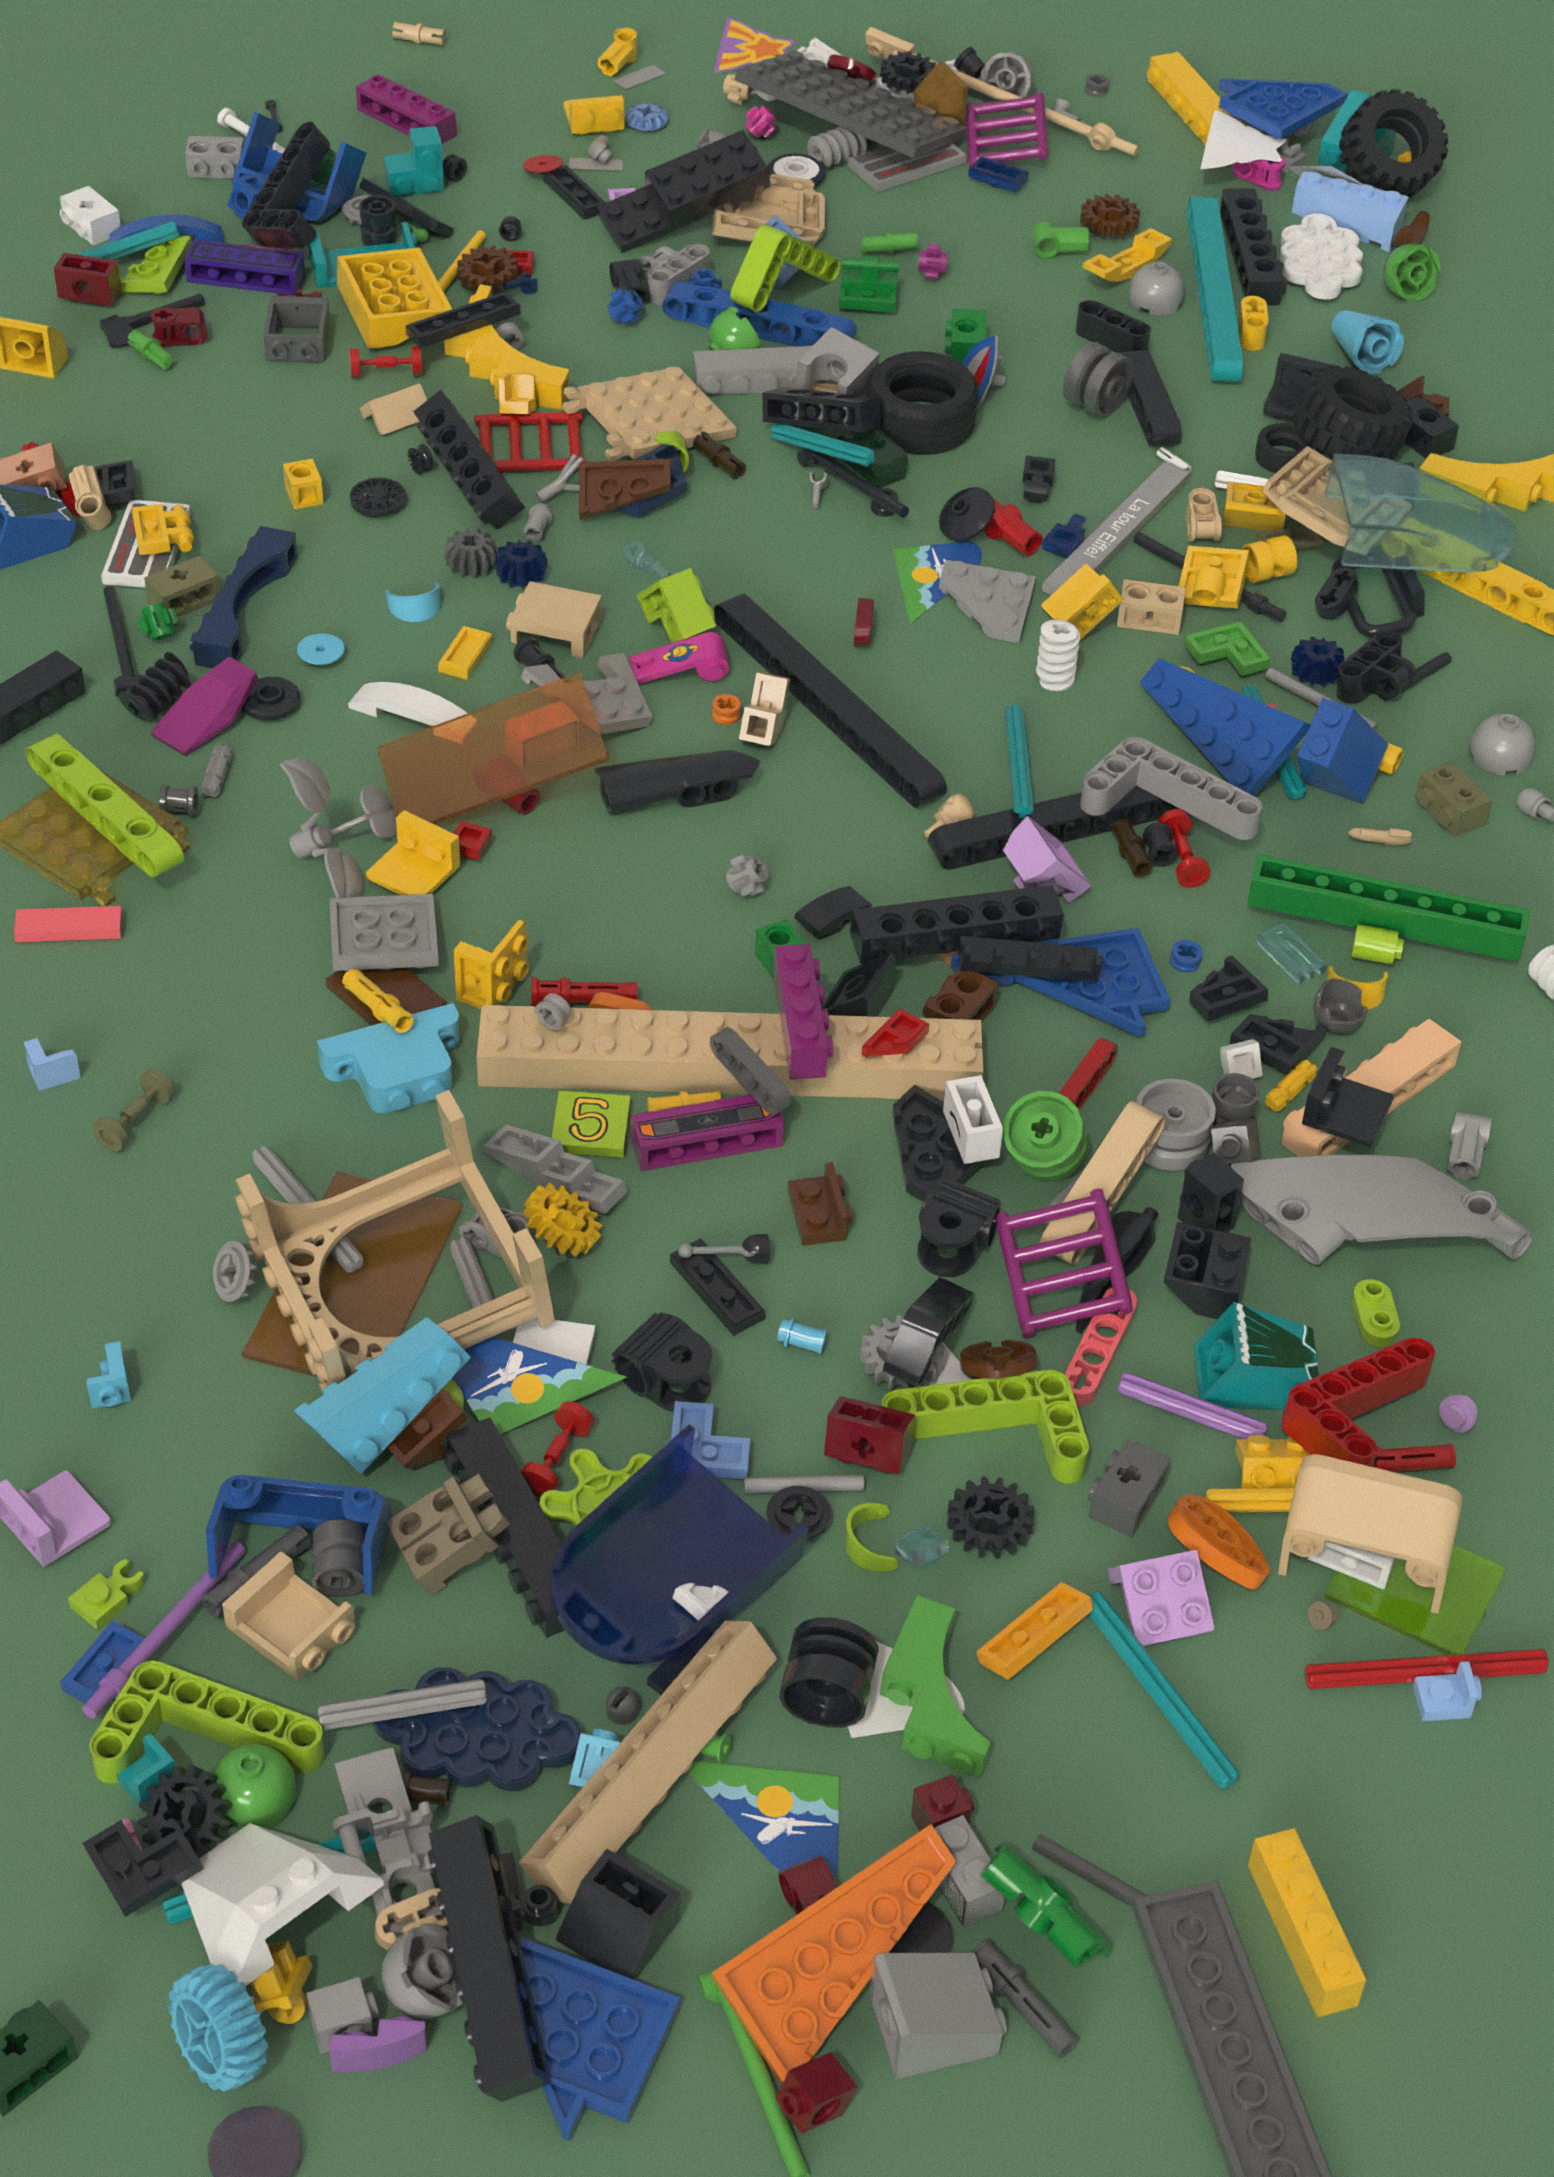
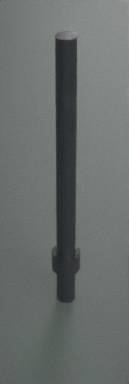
M1141 532L1136 533L1133 539L1134 543L1183 569L1185 556ZM1243 588L1240 601L1247 604L1248 609L1257 614L1263 613L1278 622H1282L1285 619L1286 611L1270 603L1269 599L1258 592L1253 594Z

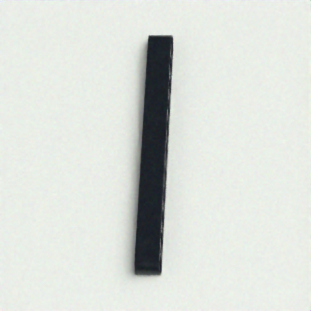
M740 594L714 607V616L720 628L769 674L790 678L788 691L911 806L918 808L946 794V781L940 771L749 596Z

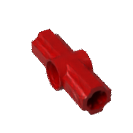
M993 498L995 503L994 515L989 525L984 529L987 536L992 540L1003 538L1027 557L1035 554L1038 547L1042 544L1043 536L1023 521L1021 512L1015 505L1007 504L1003 506Z

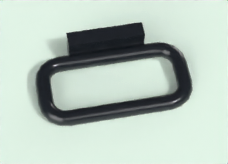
M1378 551L1346 555L1339 558L1333 564L1332 573L1343 567L1349 568L1366 563L1378 564L1403 614L1401 620L1381 625H1371L1367 623L1354 596L1347 606V610L1355 628L1361 634L1367 637H1374L1383 631L1401 633L1414 625L1416 617L1424 616L1425 591L1407 554L1394 556V565L1387 555Z

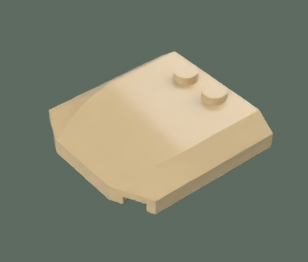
M772 174L770 176L769 188L764 189V185L756 188L753 203L744 201L740 204L739 209H736L730 199L719 204L713 210L712 237L752 243L758 228L777 215L804 242L814 246L823 237L825 229V197L821 192L814 191L812 180Z
M1308 446L1267 480L1262 491L1283 513L1330 542L1366 554L1384 537L1390 528L1403 519L1409 509L1385 493H1382L1376 501L1331 474L1328 470L1333 461Z

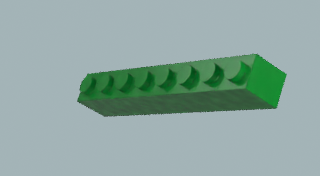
M1262 854L1257 855L1247 901L1249 906L1357 928V924L1399 931L1398 937L1517 962L1525 942L1531 911Z

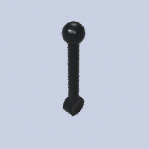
M267 100L265 108L270 110L272 119L278 122L275 112L276 102L274 100ZM281 123L277 133H280L283 129Z

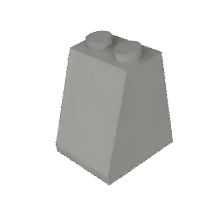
M881 1953L874 1955L869 2000L895 2080L999 2054L1002 2035L1007 2034L1006 2021L1001 2008H994L990 1998L993 1988L989 1972L986 1968L980 1969L975 1953Z

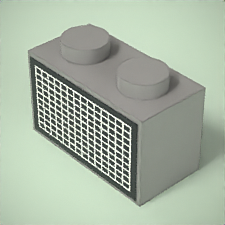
M962 1815L935 1827L934 1829L956 1860V1863L938 1887L963 1928L970 1927L1002 1912L1005 1897L980 1876V1873L991 1859L965 1817Z

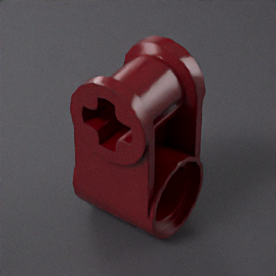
M158 308L151 312V321L154 323L152 339L158 340L161 347L198 345L207 338L205 314L199 308Z
M821 1855L786 1868L778 1873L782 1893L796 1915L837 1888L831 1871Z

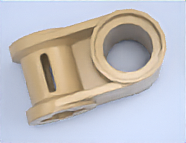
M1195 488L1189 493L1185 516L1188 542H1194L1195 539H1213L1214 542H1219L1221 539V516L1218 512L1216 496L1209 489Z

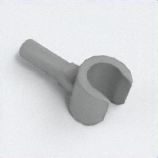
M814 471L809 474L810 483L813 488L811 505L813 508L819 507L821 491L826 489L829 483L825 471L821 481H814Z

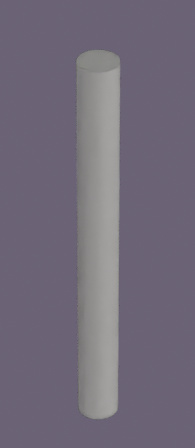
M1272 667L1266 672L1265 678L1318 707L1322 698L1337 702ZM1361 715L1376 731L1379 724Z

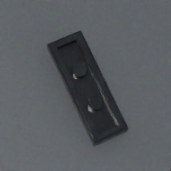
M567 165L561 166L554 171L543 173V181L583 220L598 216L596 207L606 202Z
M701 1238L690 1243L692 1247L707 1246ZM678 1250L670 1254V1264L733 1336L765 1320V1310L715 1254H692L689 1258H682Z

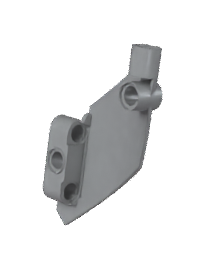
M1322 1155L1266 1159L1231 1164V1168L1244 1179L1241 1201L1248 1215L1313 1265H1319L1343 1244L1345 1239L1369 1242L1422 1237L1485 1238L1511 1259H1517L1522 1256L1533 1240V1232L1499 1209L1496 1199L1492 1194L1480 1190L1472 1192L1449 1176L1417 1158L1380 1155Z

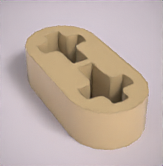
M439 1888L427 1890L382 1910L377 1916L374 1930L375 1939L378 1944L385 1950H388L389 1946L398 1939L393 1932H384L387 1930L388 1920L394 1919L397 1925L412 1921V1923L403 1927L402 1935L408 1930L426 1923H432L448 1930L447 1918L444 1915L442 1920H437L435 1915H429L422 1919L419 1918L428 1913L430 1903L435 1902L439 1908L437 1893L441 1890Z

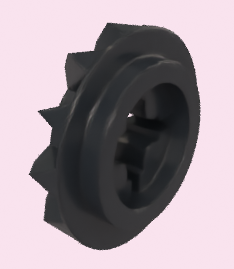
M805 1486L784 1488L773 1495L768 1503L767 1518L769 1528H774L780 1539L786 1536L792 1538L795 1544L800 1539L806 1538L812 1542L817 1534H825L827 1525L831 1520L830 1505L821 1493ZM798 1506H802L801 1511H803L804 1516L800 1523L794 1521V1514L798 1510Z

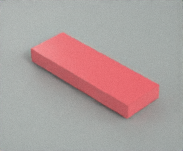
M122 907L16 909L15 942L121 939Z

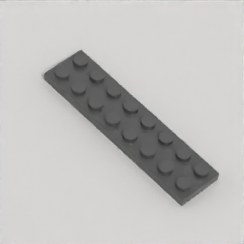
M1212 1881L1135 1898L1132 1909L1230 2177H1331L1218 1882Z

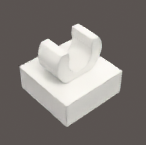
M1251 1039L1221 1047L1220 1059L1224 1074L1239 1073L1252 1079L1263 1076L1259 1042Z

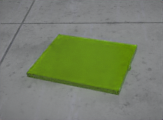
M1454 1545L1439 1614L1431 1612L1435 1588L1422 1587L1414 1583L1405 1572L1406 1560L1398 1559L1385 1590L1337 1571L1325 1592V1599L1446 1655L1464 1654L1481 1618L1486 1617V1609L1506 1568Z

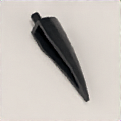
M1151 1207L1145 1208L1143 1213L1132 1211L1119 1212L1111 1220L1126 1278L1142 1264L1156 1241L1154 1222L1158 1217V1212ZM1102 1244L1098 1245L1090 1266L1106 1262ZM1110 1277L1084 1283L1079 1304L1103 1298L1105 1292L1112 1288ZM1093 1316L1077 1320L1076 1332L1081 1334Z

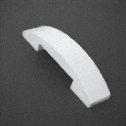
M372 682L364 684L348 703L350 709L374 717H378L385 710L433 726L434 737L462 746L465 745L478 728V721L452 702L424 689L401 683Z

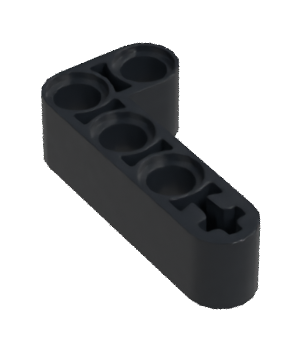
M939 1277L907 1310L883 1365V1371L918 1388L923 1382L939 1346L964 1320L975 1293Z

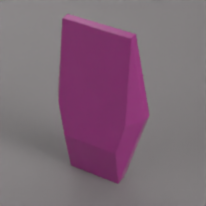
M227 657L183 693L150 732L152 737L186 757L234 723L258 679L257 673L235 659Z

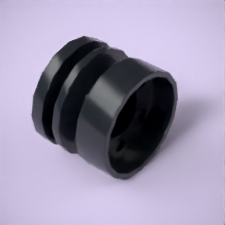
M816 1617L803 1621L794 1630L788 1656L789 1663L786 1665L779 1698L783 1707L794 1717L809 1724L823 1727L843 1728L859 1722L865 1715L871 1688L870 1681L873 1678L879 1651L875 1638L864 1628L850 1621L838 1618Z

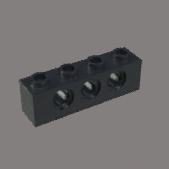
M785 387L762 392L763 422L859 433L880 427V397Z

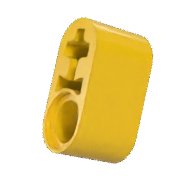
M1247 296L1241 301L1238 319L1240 344L1242 348L1250 351L1263 349L1266 341L1269 322L1266 301L1260 297Z

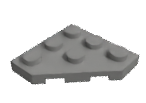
M945 560L940 576L939 589L945 595L951 594L957 600L956 606L970 620L975 618L982 625L981 631L988 638L1020 643L1035 587L1036 576L995 569L993 567L972 565L961 561Z

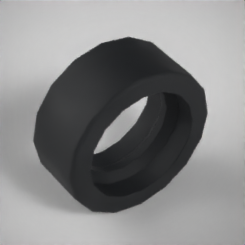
M1275 423L1261 429L1257 438L1255 457L1263 468L1277 473L1307 446L1313 449V446H1309L1305 442L1304 436L1299 435L1295 425ZM1274 446H1286L1293 448L1295 451H1283L1274 448Z

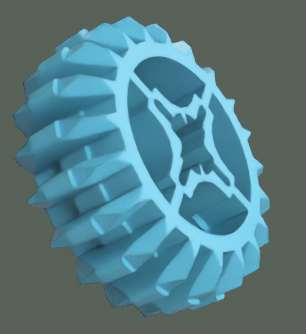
M212 1963L204 1967L201 1965L173 1983V1990L169 1992L171 2004L168 2005V2012L172 2016L170 2026L175 2031V2042L179 2043L182 2050L181 2056L186 2057L190 2070L198 2073L199 2080L202 2083H208L209 2087L213 2090L220 2089L223 2092L231 2088L236 2089L253 2080L254 2076L262 2072V2066L266 2063L265 2051L268 2049V2043L263 2038L266 2028L261 2025L259 2018L261 2013L254 2006V1997H250L246 1992L245 1983L238 1982L236 1974L233 1971H227L222 1964L215 1966Z

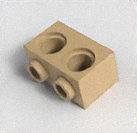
M1124 579L1121 594L1124 600L1120 603L1117 627L1179 635L1186 587Z

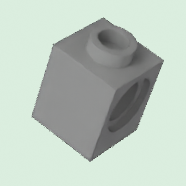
M359 1977L306 1993L309 2015L320 2054L330 2051L332 2034L344 2035L347 2032L360 2031L373 2036L372 2020L379 2018L377 2005L372 1991L364 1994Z

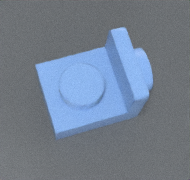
M1469 1661L1460 1662L1456 1674L1415 1677L1413 1683V1690L1422 1721L1471 1718L1476 1701L1481 1700V1683L1478 1676H1473Z

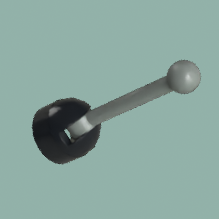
M754 1234L748 1236L741 1246L692 1247L688 1243H683L679 1246L678 1253L682 1258H689L692 1254L741 1253L749 1263L768 1264L770 1259V1241L768 1234Z

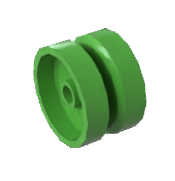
M1036 1091L1024 1095L1010 1107L1004 1119L1003 1138L1007 1150L1016 1166L1026 1176L1037 1181L1056 1182L1070 1177L1082 1166L1089 1151V1135L1078 1108L1068 1097L1054 1091Z

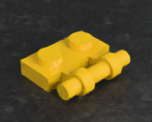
M163 504L132 507L139 555L171 552L170 544L176 543L183 552H189L192 549L194 537L192 530L189 528L190 516L185 511L183 505L174 506L172 511H164Z

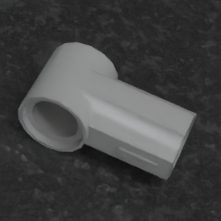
M1456 1110L1449 1142L1452 1145L1447 1168L1454 1175V1178L1467 1181L1469 1178L1478 1177L1483 1149H1486L1492 1118Z

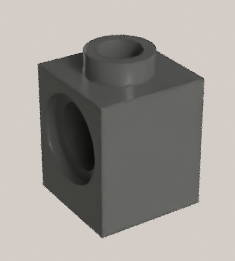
M1257 1118L1221 1121L1211 1128L1214 1153L1226 1164L1251 1162L1261 1154Z

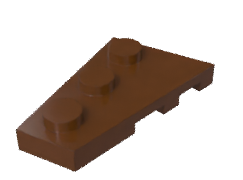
M670 459L579 463L580 520L671 491Z

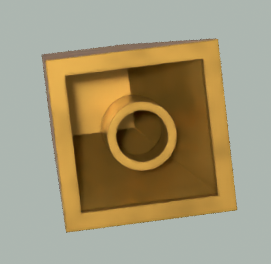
M944 61L938 62L914 90V105L921 108L934 109L937 115L955 118L959 121L960 125L965 126L968 86Z

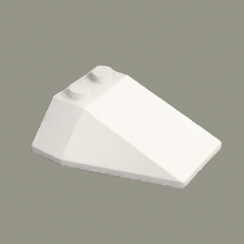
M251 1823L199 1858L204 1869L181 1883L210 1963L215 1966L222 1964L227 1971H233L236 1974L237 1981L244 1982L246 1986L275 1965L265 1939L327 1894L349 1911L384 1886L382 1878L356 1857Z

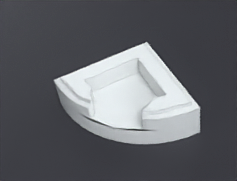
M687 1583L676 1588L672 1598L703 1624L729 1604L732 1594L716 1585L710 1588Z

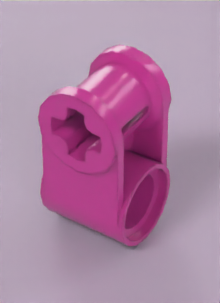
M1282 156L1281 162L1261 159L1248 163L1235 162L1232 164V170L1238 178L1256 184L1265 190L1273 191L1280 189L1282 186V179L1280 177L1286 162Z

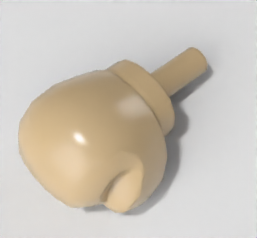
M953 795L934 814L936 823L924 831V835L928 838L929 834L939 826L973 818L975 810L972 803L965 795Z

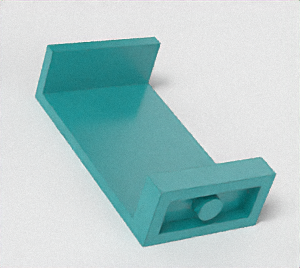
M406 222L402 223L403 242L323 251L319 232H316L314 240L308 245L317 288L337 286L338 256L417 248L415 233H410L408 223Z

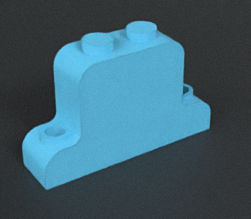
M454 1003L412 1014L411 1017L414 1019L413 1025L405 1033H398L387 1022L318 1040L319 1066L325 1078L335 1082L348 1079L357 1080L370 1108L377 1113L402 1110L406 1107L436 1100L435 1095L447 1090L451 1092L453 1088L452 1066L447 1051L453 1050L460 1043L459 1013Z

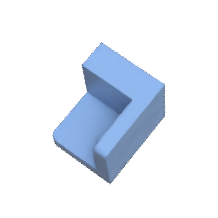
M38 1038L23 1042L28 1068L39 1091L81 1078L77 1055L74 1050H65L45 1056Z

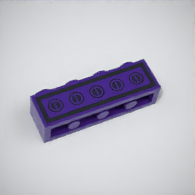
M194 239L184 258L186 278L189 283L296 295V290L301 288L305 279L304 254L302 252Z

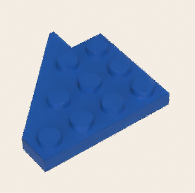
M1221 79L1219 82V90L1226 93V95L1220 98L1219 108L1279 139L1339 108L1348 97V93L1328 83Z
M1139 928L1039 942L1097 948L1098 955L1103 958L1097 982L1019 975L1014 977L1015 981L1139 1037L1145 1036L1146 1030L1141 1014L1169 1010L1170 1005L1168 993Z
M519 1937L552 2082L549 2085L543 2086L542 2089L563 2139L570 2141L585 2107L628 2123L680 2008L681 1997Z

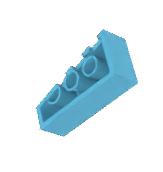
M426 1317L386 1345L385 1352L372 1361L366 1359L355 1367L357 1372L340 1384L333 1382L322 1390L323 1395L310 1405L303 1403L293 1411L342 1459L362 1474L471 1357L446 1331Z

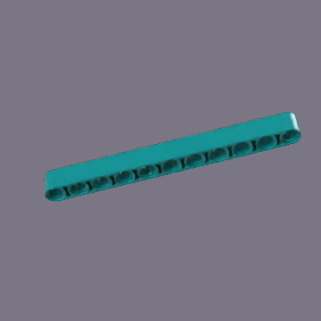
M1190 196L1187 217L1211 381L1241 382L1243 356L1218 198Z

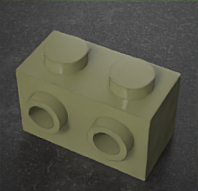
M1448 762L1420 774L1415 798L1454 837L1487 824L1492 799L1454 762Z

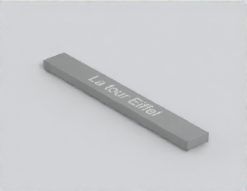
M1163 462L1043 582L1042 591L1052 595L1085 564H1088L1098 573L1189 481L1190 472Z

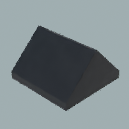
M890 952L844 971L825 1000L824 1005L821 1006V1010L827 1009L828 1015L878 1017L893 993L896 956Z

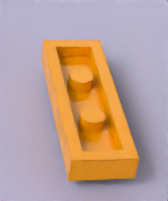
M1060 1582L976 1651L979 1664L1009 1680L1094 1610L1091 1597Z

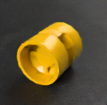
M1286 535L1267 539L1266 542L1261 540L1245 544L1241 548V550H1249L1250 561L1246 579L1251 583L1271 579L1272 576L1277 578L1293 574L1297 568L1296 549L1292 540Z

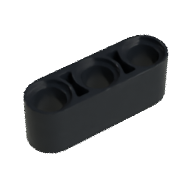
M1085 300L1078 305L1076 333L1080 337L1091 342H1097L1116 353L1149 349L1151 327L1147 323L1094 300Z

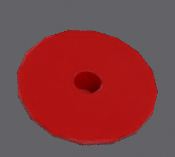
M553 155L535 156L524 161L523 168L529 172L543 174L544 172L560 168L563 161L561 158Z

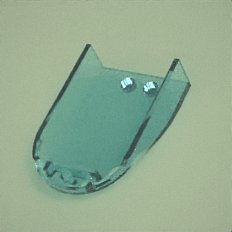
M1334 454L1325 498H1341L1344 502L1349 530L1341 560L1342 566L1480 572L1496 568L1499 561L1503 559L1508 560L1511 557L1517 539L1515 525L1506 513L1492 503L1453 483L1394 460L1352 454Z

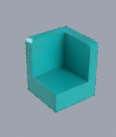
M151 1733L142 1738L145 1756L117 1774L119 1785L138 1807L140 1802H149L152 1797L146 1788L148 1786L158 1788L161 1785L158 1776L160 1773L173 1777V1768L175 1766L174 1759Z

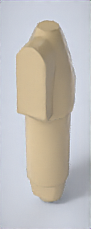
M1352 828L1348 831V835L1352 839L1381 843L1388 846L1411 844L1412 833L1401 829L1390 828L1384 831Z

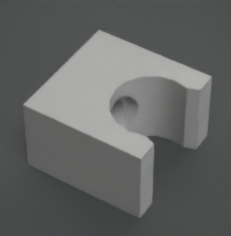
M831 327L798 360L796 387L809 390L811 385L817 381L833 380L838 382L837 393L862 395L867 390L869 375L879 365L880 353Z

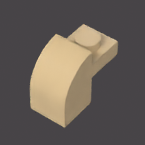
M763 672L756 673L751 705L744 708L739 739L768 746L777 742L787 713L785 705L790 678Z

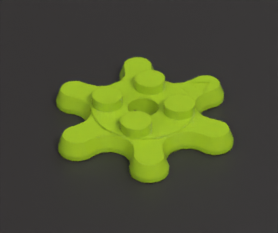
M588 1449L574 1451L569 1458V1465L572 1473L578 1480L577 1487L568 1492L549 1490L543 1493L539 1502L541 1509L548 1519L568 1521L578 1529L579 1535L570 1546V1555L574 1563L581 1567H587L598 1560L601 1552L608 1553L613 1550H619L625 1553L632 1561L634 1567L640 1571H648L655 1567L660 1561L661 1553L651 1539V1531L656 1528H678L685 1524L689 1516L688 1507L682 1501L677 1499H661L652 1493L649 1484L658 1471L656 1460L651 1455L639 1453L630 1459L629 1464L625 1468L614 1471L602 1466L594 1452ZM609 1505L619 1507L623 1511L622 1518L610 1516L607 1513L603 1514L604 1507Z

